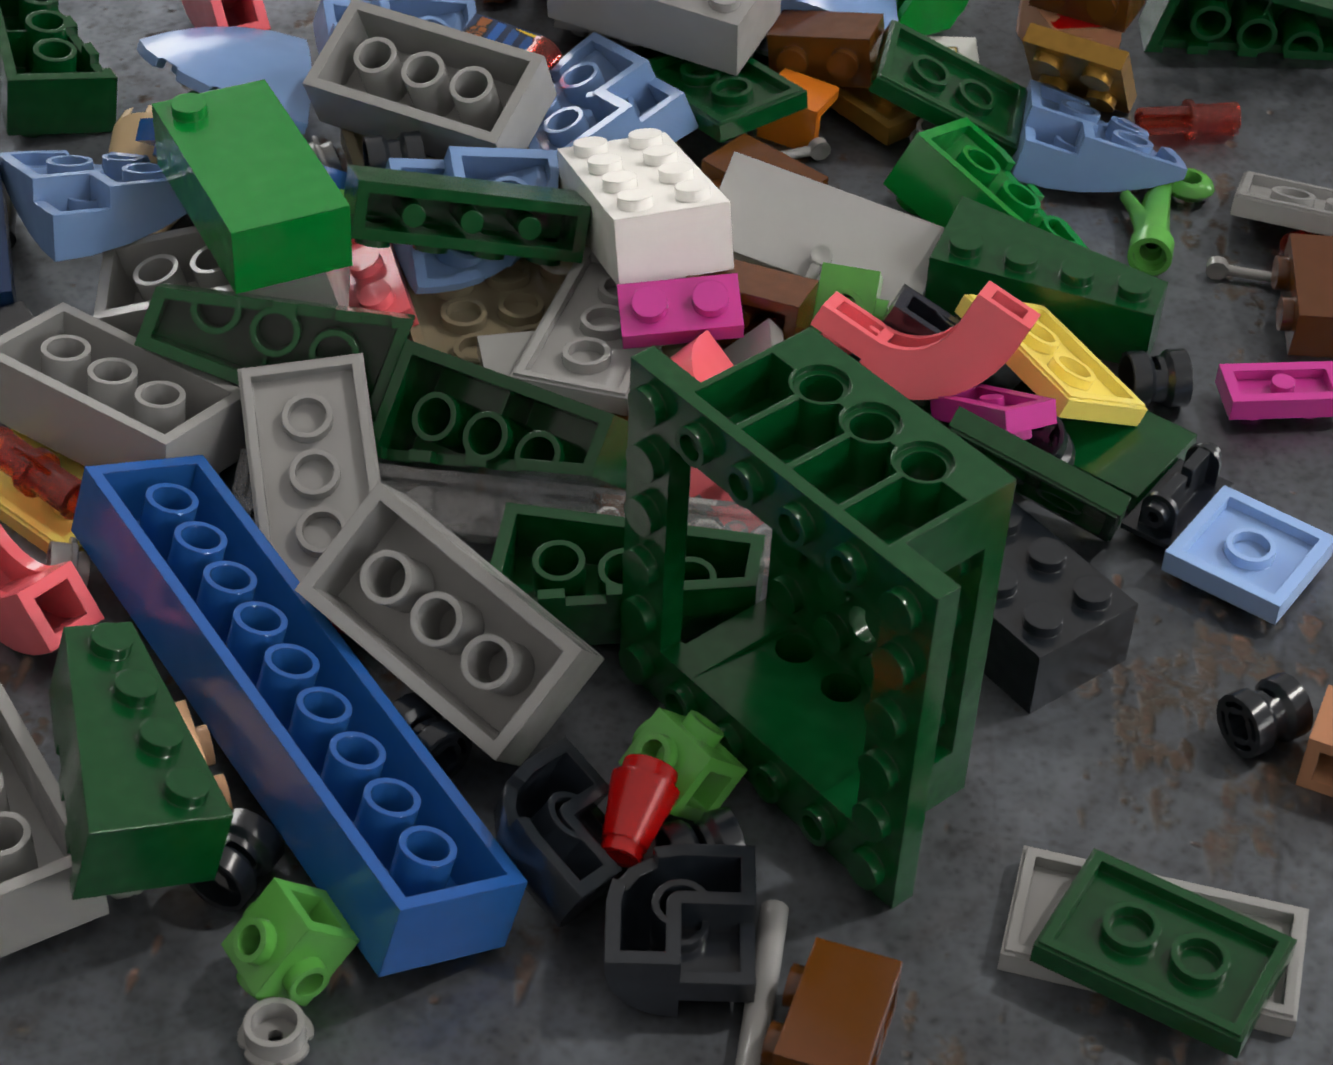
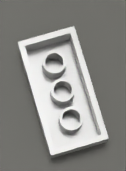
M642 128L631 131L628 134V138L611 141L597 136L583 137L575 140L571 147L557 149L560 188L575 190L591 205L585 243L616 284L684 278L687 275H702L734 269L730 201L666 132L662 133L661 130L654 128Z

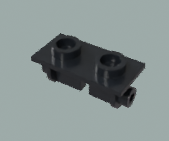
M1212 442L1193 444L1186 452L1185 460L1179 458L1121 522L1120 528L1168 549L1224 485L1233 488L1234 483L1219 477L1222 467V452L1220 448Z

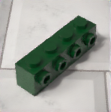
M350 164L347 167L344 197L350 205L351 239H355V242L360 245L388 248L390 243L413 245L415 250L431 254H446L448 249L470 251L472 256L487 260H503L505 255L526 257L527 261L544 266H559L561 261L582 263L591 205L575 190Z

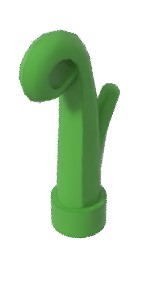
M1187 168L1188 171L1184 180L1149 188L1142 204L1129 190H1125L1120 194V201L1127 210L1133 227V234L1130 238L1127 253L1130 267L1151 276L1160 275L1170 267L1175 246L1173 236L1170 233L1171 195L1186 202L1207 200L1213 195L1215 188L1212 180L1205 173L1193 168Z

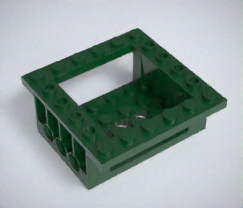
M812 327L703 382H699L655 346H651L631 356L628 446L626 449V501L624 503V552L622 554L623 583L622 602L620 605L621 638L618 654L620 666L630 681L637 685L641 684L664 705L666 710L683 716H687L690 710H694L717 725L724 733V737L719 743L748 769L744 777L753 784L758 795L765 802L775 804L791 818L812 844L823 847L839 861L861 888L871 890L893 909L913 896L926 812L965 786L1017 479ZM691 467L699 469L726 491L737 505L747 508L772 529L766 598L684 644L681 641L690 472Z

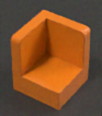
M784 68L779 74L807 91L808 108L757 128L756 136L794 149L808 146L811 140L819 137L821 116L838 99L839 87Z

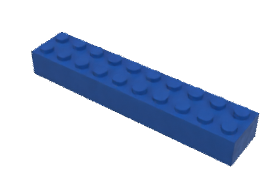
M204 455L85 466L71 531L203 723L207 725L218 745L315 886L326 890L360 941L357 947L377 976L382 977L505 947L528 881L328 618L294 590L300 583Z

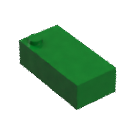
M265 79L198 94L183 93L171 100L151 104L157 163L235 294L353 266L350 205Z

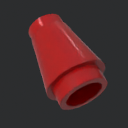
M643 754L627 755L623 760L622 766L614 768L611 772L601 847L618 866L630 868L642 861L643 855L648 851L680 796V792L676 787L678 780L677 771L666 762L652 756Z

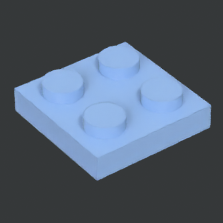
M1224 485L1165 551L1161 570L1276 625L1332 556L1333 535Z

